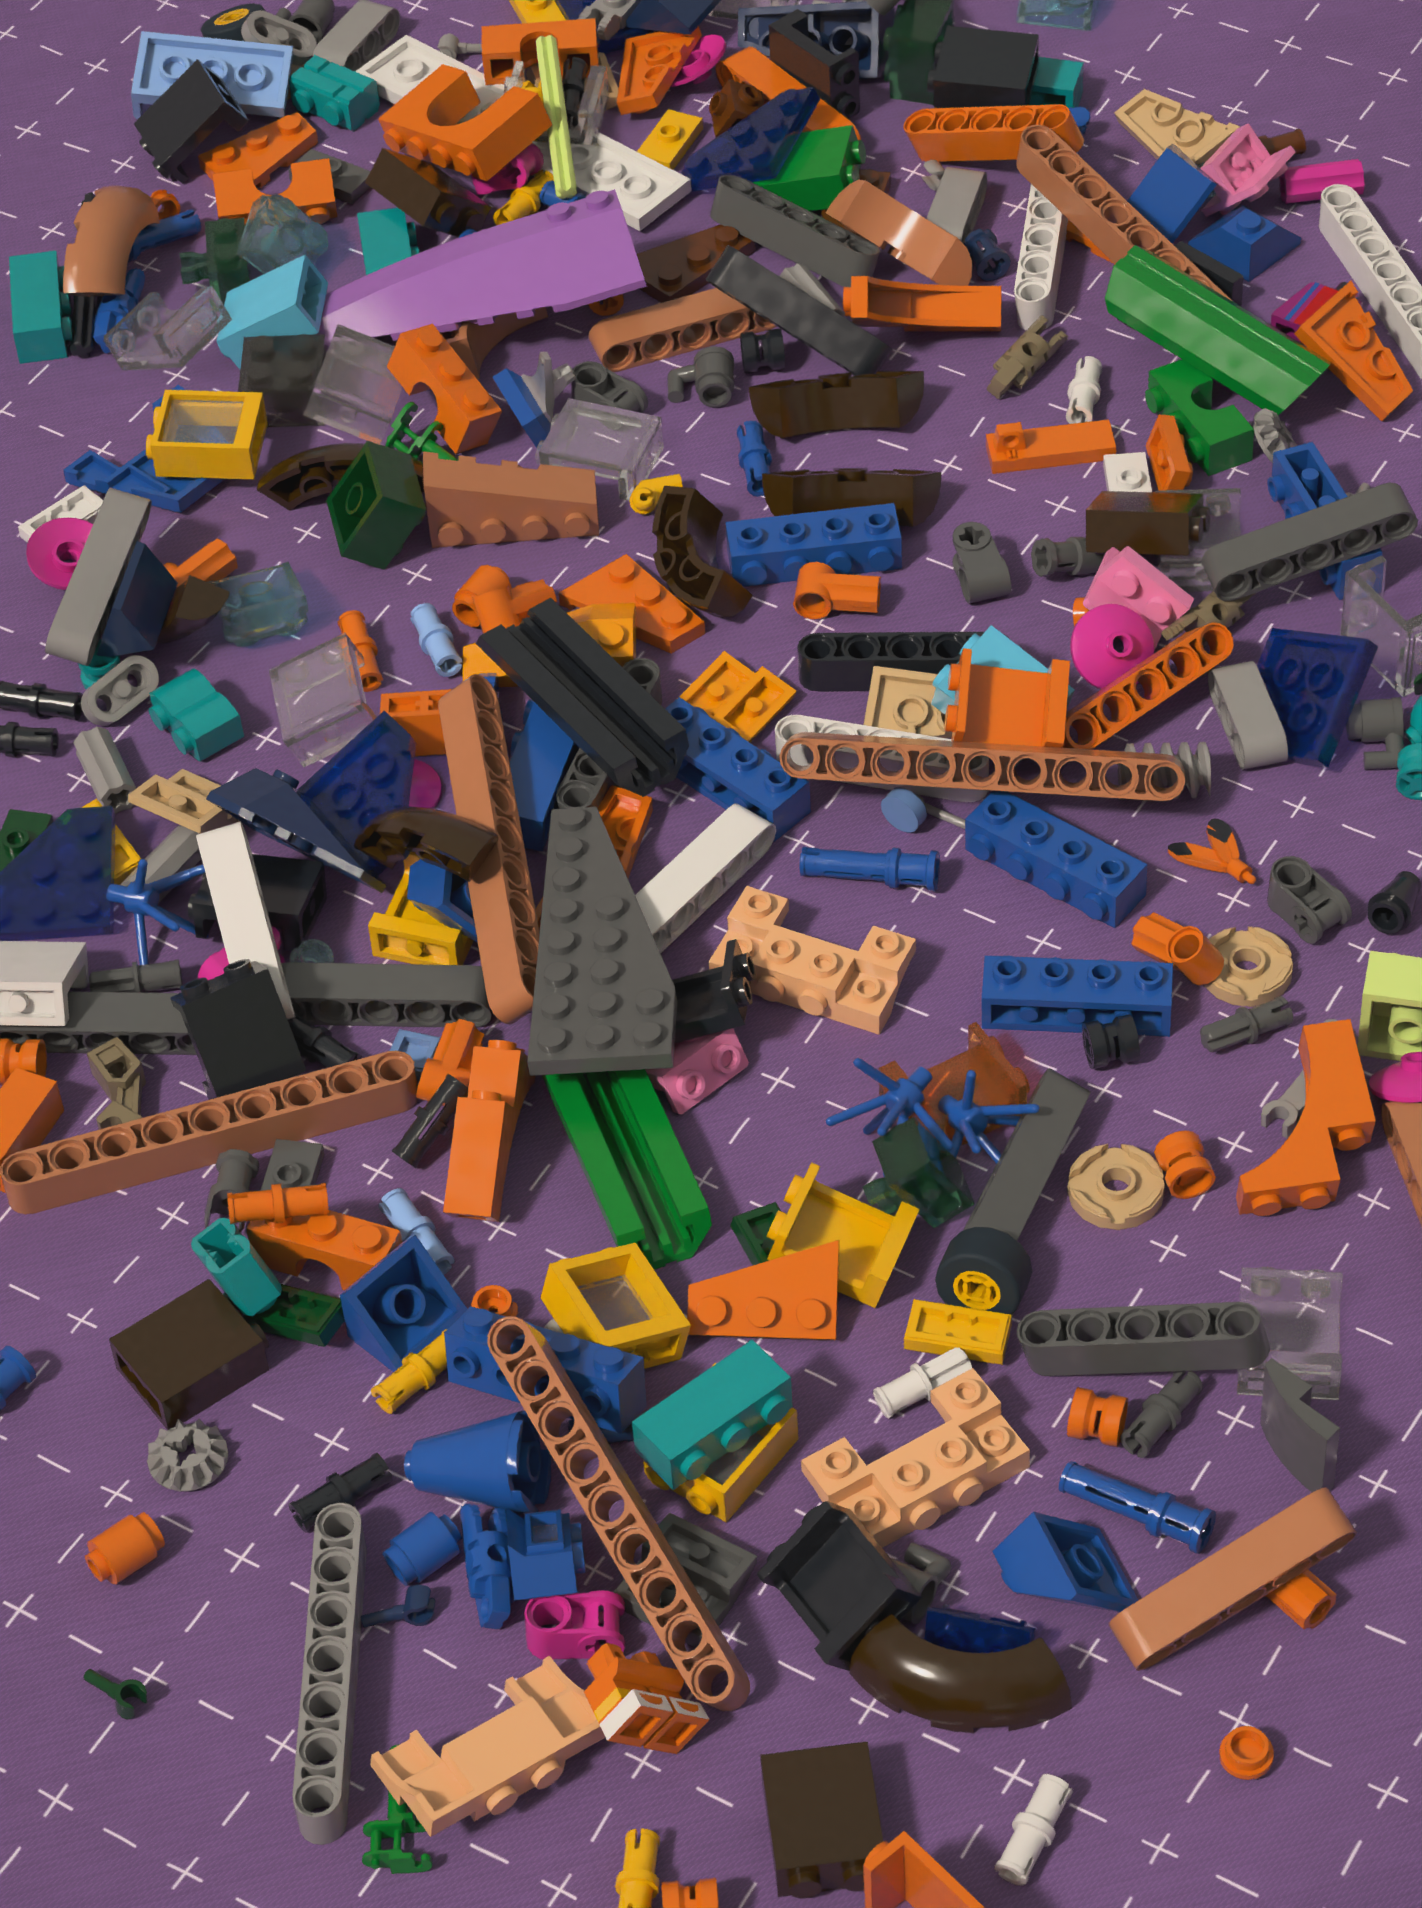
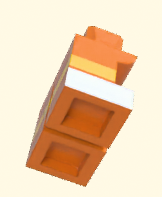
M605 1643L587 1661V1665L595 1680L587 1687L584 1694L607 1741L636 1747L643 1745L646 1749L678 1754L710 1720L701 1703L681 1698L679 1692L684 1683L682 1675L678 1669L662 1666L655 1653L642 1651L627 1659L619 1645Z

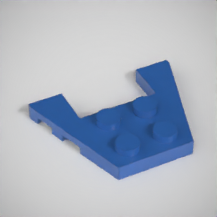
M177 385L172 390H184V388ZM163 396L152 404L153 412L156 406H161ZM179 428L175 441L227 444L216 429ZM146 449L122 467L116 466L89 450L63 469L65 480L70 485L78 487L85 485L90 490L105 494L109 488H114L152 500L151 506L179 513L224 480L219 478L156 477L153 459H147Z

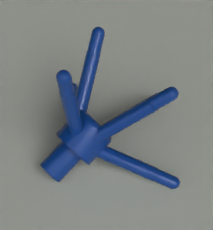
M141 859L138 863L136 879L128 887L113 883L109 885L106 893L107 900L124 904L127 912L134 913L140 965L149 964L144 916H151L172 931L177 932L182 928L195 934L194 923L158 906L159 894L188 882L195 876L204 874L203 864L146 884L145 878L148 863L147 860Z
M860 1058L854 1060L853 1064L855 1067L889 1090L886 1094L828 1117L826 1124L833 1126L885 1105L886 1107L863 1128V1132L869 1135L877 1129L878 1135L884 1136L898 1118L883 1171V1176L886 1179L891 1178L893 1175L908 1120L913 1113L917 1115L946 1150L950 1151L953 1149L954 1145L921 1105L924 1101L922 1091L933 1079L928 1070L923 1067H917L908 1079L899 1078L895 1082Z
M969 1070L966 1074L963 1099L958 1101L950 1095H945L938 1104L939 1111L948 1116L950 1127L955 1129L951 1141L954 1147L946 1155L937 1182L938 1189L944 1190L947 1186L964 1136L973 1153H980L982 1147L997 1164L1001 1153L983 1133L987 1124L1016 1126L1021 1116L1014 1115L1038 1113L1040 1110L1039 1105L979 1106L973 1102L976 1072Z

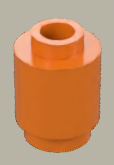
M489 565L478 567L454 596L452 610L455 616L467 626L478 627L480 622L472 597L507 586L511 589L512 586L508 575L498 567Z
M141 1512L135 1517L128 1515L87 1542L90 1553L85 1555V1561L99 1581L102 1582L107 1579L116 1585L156 1559L158 1556L157 1551L165 1546V1541L159 1528L148 1514Z

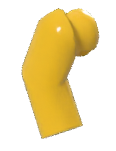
M680 474L641 480L630 496L631 508L639 514L651 513L658 504L664 485L683 487Z

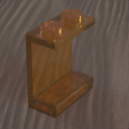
M975 1022L968 1025L967 1051L927 1069L933 1079L922 1091L924 1101L921 1103L923 1108L952 1141L955 1129L950 1127L948 1116L939 1111L938 1104L945 1095H950L958 1101L963 1099L966 1074L969 1070L976 1072L973 1102L979 1106L1027 1104V1093L1030 1091V1086L1024 1072L1019 1067L1014 1068L1005 1058L998 1040L994 1036L988 1037L979 1024ZM895 1060L879 1068V1071L895 1082L899 1078H909ZM879 1083V1096L886 1094L889 1089ZM913 1113L909 1117L905 1132L926 1159L931 1161L948 1153V1150L940 1144L917 1115ZM987 1124L983 1133L987 1134L1004 1125ZM965 1136L963 1138L961 1146L968 1143Z

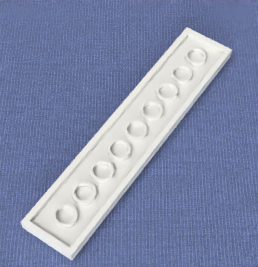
M408 35L402 37L355 71L377 81L378 95L394 104L442 64L466 71L481 103L456 124L478 116L511 89L505 84L485 85L483 73ZM571 118L569 135L577 193H584L588 196L595 191L607 192L615 189L627 225L641 231L691 192L690 178L581 123L573 127V119ZM546 130L532 143L543 154L544 164L541 170L543 172L549 171L553 174L548 132Z

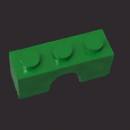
M1183 359L1150 370L1148 389L1145 391L1148 408L1152 413L1175 417L1179 433L1184 437V447L1188 457L1193 463H1198L1207 476L1252 461L1254 429L1234 404L1222 409L1211 410L1213 379Z

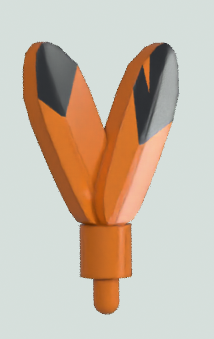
M1211 819L1207 825L1206 833L1212 849L1187 842L1172 843L1168 846L1169 855L1179 862L1211 871L1227 872L1240 883L1247 881L1249 884H1254L1256 882V877L1252 874V868L1239 859L1238 846L1231 828L1220 819Z

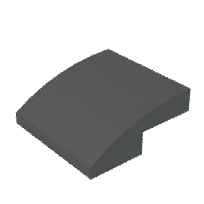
M1271 1358L1265 1364L1260 1420L1264 1435L1282 1464L1309 1491L1314 1492L1325 1487L1331 1490L1335 1482L1340 1427L1310 1407L1312 1386Z
M669 1512L658 1527L719 1627L747 1583L757 1564V1556ZM649 1542L642 1544L641 1560L636 1565L644 1562L650 1553ZM624 1579L614 1591V1593L619 1594L624 1599V1612L651 1625ZM675 1585L667 1586L662 1591L659 1600L661 1608L669 1606L676 1596ZM696 1628L687 1635L685 1643L697 1648L702 1640L701 1629Z

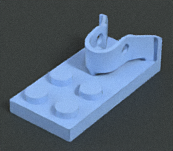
M141 31L131 90L133 115L136 119H139L197 59L223 79L245 114L274 117L285 116L293 62V46Z

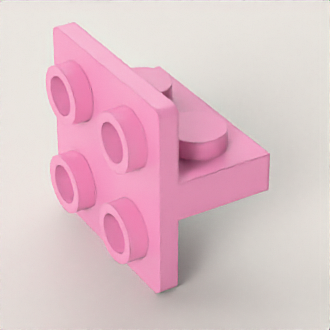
M1249 123L1237 128L1200 168L1217 184L1214 188L1216 195L1201 210L1205 217L1218 211L1225 215L1235 209L1242 202L1241 200L1247 198L1249 202H1252L1264 195L1269 190L1267 183L1278 178L1288 169L1285 163L1295 154L1292 146L1270 155Z
M1126 546L1121 552L1114 547L1106 552L1084 598L1083 605L1088 610H1091L1100 605L1118 604L1135 611L1148 625L1153 637L1155 651L1162 635L1161 632L1190 609L1194 598L1132 548Z

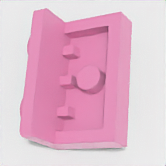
M732 1028L675 1043L673 1068L645 1070L653 1088L664 1091L673 1112L684 1114L744 1070L749 1062Z

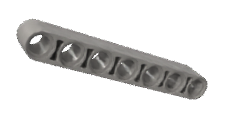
M346 1503L328 1505L319 1512L315 1521L292 1795L300 1833L307 1841L319 1845L329 1844L339 1839L345 1831L348 1817L367 1547L360 1513L355 1507ZM340 1578L343 1579V1580H341V1581L331 1582V1581H333V1580H335V1579H340ZM332 1623H341V1624H339V1625H337V1626H332V1627H329V1626H328V1625H330V1624H332ZM328 1668H338L331 1672H323ZM328 1713H334V1714H335V1715H333V1716H331V1717H329V1718H319L320 1716H322V1715H324V1714H328ZM321 1760H332L325 1765H315ZM318 1807H329L320 1813L311 1812Z

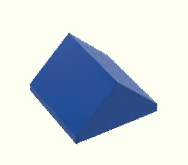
M1171 144L1165 149L1127 201L1173 244L1217 184L1179 147Z
M416 1235L409 1236L340 1294L347 1336L392 1372H395L402 1366V1359L410 1352L417 1354L441 1335L445 1329H448L467 1310L465 1304Z

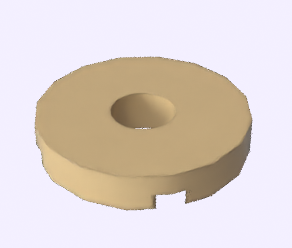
M1248 926V931H1236V927L1224 929L1209 939L1224 958V967L1221 974L1214 981L1204 985L1216 998L1232 1005L1253 1007L1283 995L1291 984L1293 970L1292 953L1289 946L1276 934L1260 927ZM1241 961H1250L1255 963L1257 967L1251 970H1244L1235 964Z
M1108 1144L1099 1145L1082 1153L1070 1168L1067 1192L1072 1208L1082 1219L1101 1228L1114 1230L1133 1228L1152 1219L1162 1206L1165 1192L1164 1175L1158 1162L1149 1153L1133 1145L1121 1144V1148H1108ZM1112 1180H1119L1125 1182L1128 1187L1121 1191H1113L1106 1188L1104 1184Z

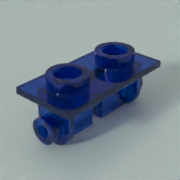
M943 1604L942 1609L928 1607L924 1640L937 1646L960 1652L992 1653L1014 1649L1034 1641L1036 1628L1027 1627V1621L1020 1620V1623L990 1617V1620L980 1618V1614L951 1609L950 1605Z

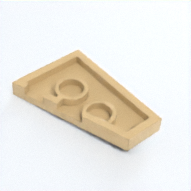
M1146 89L1142 90L1114 112L1118 123L1157 160L1168 146L1174 144L1199 168L1240 127L1230 122L1227 125L1217 122L1212 115L1202 111L1197 114L1184 109L1181 103Z
M874 666L863 725L951 738L952 732L944 731L945 715L931 704L936 689L932 683L938 674Z

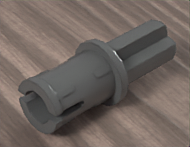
M179 959L138 965L137 961L132 962V967L92 972L89 976L90 992L147 993L166 989H180L183 986Z
M1283 996L1276 997L1274 1000L1250 1009L1242 1006L1236 1009L1235 1015L1203 1026L1200 1029L1201 1043L1204 1048H1207L1212 1053L1242 1041L1253 1043L1257 1041L1258 1035L1292 1024V1009L1289 1007L1281 1011V1007L1288 1004V1001Z

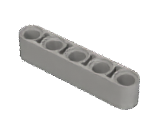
M114 488L108 489L52 622L46 641V654L86 666L90 664L109 619L137 541L140 542L146 528L152 500Z

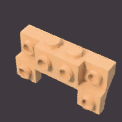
M746 886L727 917L728 931L709 960V970L724 965L727 941L737 939L742 953L748 952L754 963L756 978L750 983L752 994L761 996L771 1002H779L804 1010L811 1015H820L880 1035L891 1015L906 969L916 952V939L873 926L859 951L852 950L780 927L789 912V899Z
M974 1368L930 1391L931 1403L946 1423L876 1461L866 1465L845 1437L802 1459V1472L817 1492L821 1501H829L850 1509L883 1548L916 1529L923 1530L930 1527L940 1516L958 1506L972 1504L985 1491L1029 1468V1448L1001 1415V1402Z
M550 1656L543 1659L542 1666L517 1680L513 1676L508 1678L505 1682L504 1691L515 1706L443 1745L441 1758L431 1749L417 1730L410 1733L409 1740L381 1755L377 1751L371 1755V1767L399 1806L404 1803L409 1806L430 1837L469 1815L475 1822L490 1812L492 1815L503 1813L525 1792L534 1787L544 1789L553 1784L562 1775L565 1760L605 1738L584 1694V1690L574 1684Z

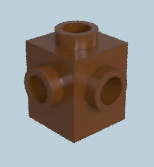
M729 79L721 91L716 92L710 101L709 112L712 117L715 137L749 149L768 123L762 91L750 84H742Z

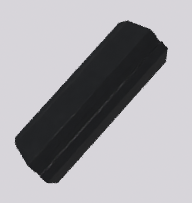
M552 598L530 608L527 613L530 617L524 618L517 627L513 624L505 628L501 624L479 636L476 644L618 786L644 797L655 791L656 787L662 784L666 785L676 779L689 748L686 729Z

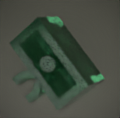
M244 217L234 219L223 218L217 221L205 222L206 253H180L183 285L196 283L202 279H209L214 309L224 308L228 291L252 280L250 251Z
M914 1117L894 1126L886 1135L872 1141L885 1177L875 1179L863 1186L867 1201L872 1206L877 1203L879 1210L892 1214L898 1210L902 1201L919 1208L918 1214L935 1228L975 1205L958 1160Z

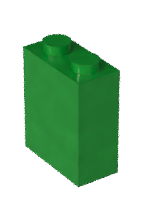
M853 125L765 137L751 182L808 211L828 209L844 188L860 180L861 164H864L866 161L865 145L862 140L857 139Z

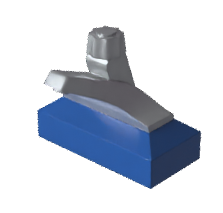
M540 352L538 367L533 376L525 374L520 376L507 368L493 376L494 381L538 451L553 443L554 399L567 385L576 379L571 366L566 363L552 370L551 357L547 352Z

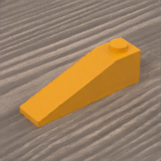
M635 603L592 604L567 612L620 666L623 667L625 663L636 659ZM476 642L463 646V681L473 674L497 673L499 687H519Z

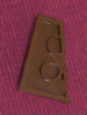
M720 224L638 253L637 257L646 283V287L640 288V290L660 303L692 295L709 283L706 281V278L727 245L749 256L755 252V242L739 234L736 228Z

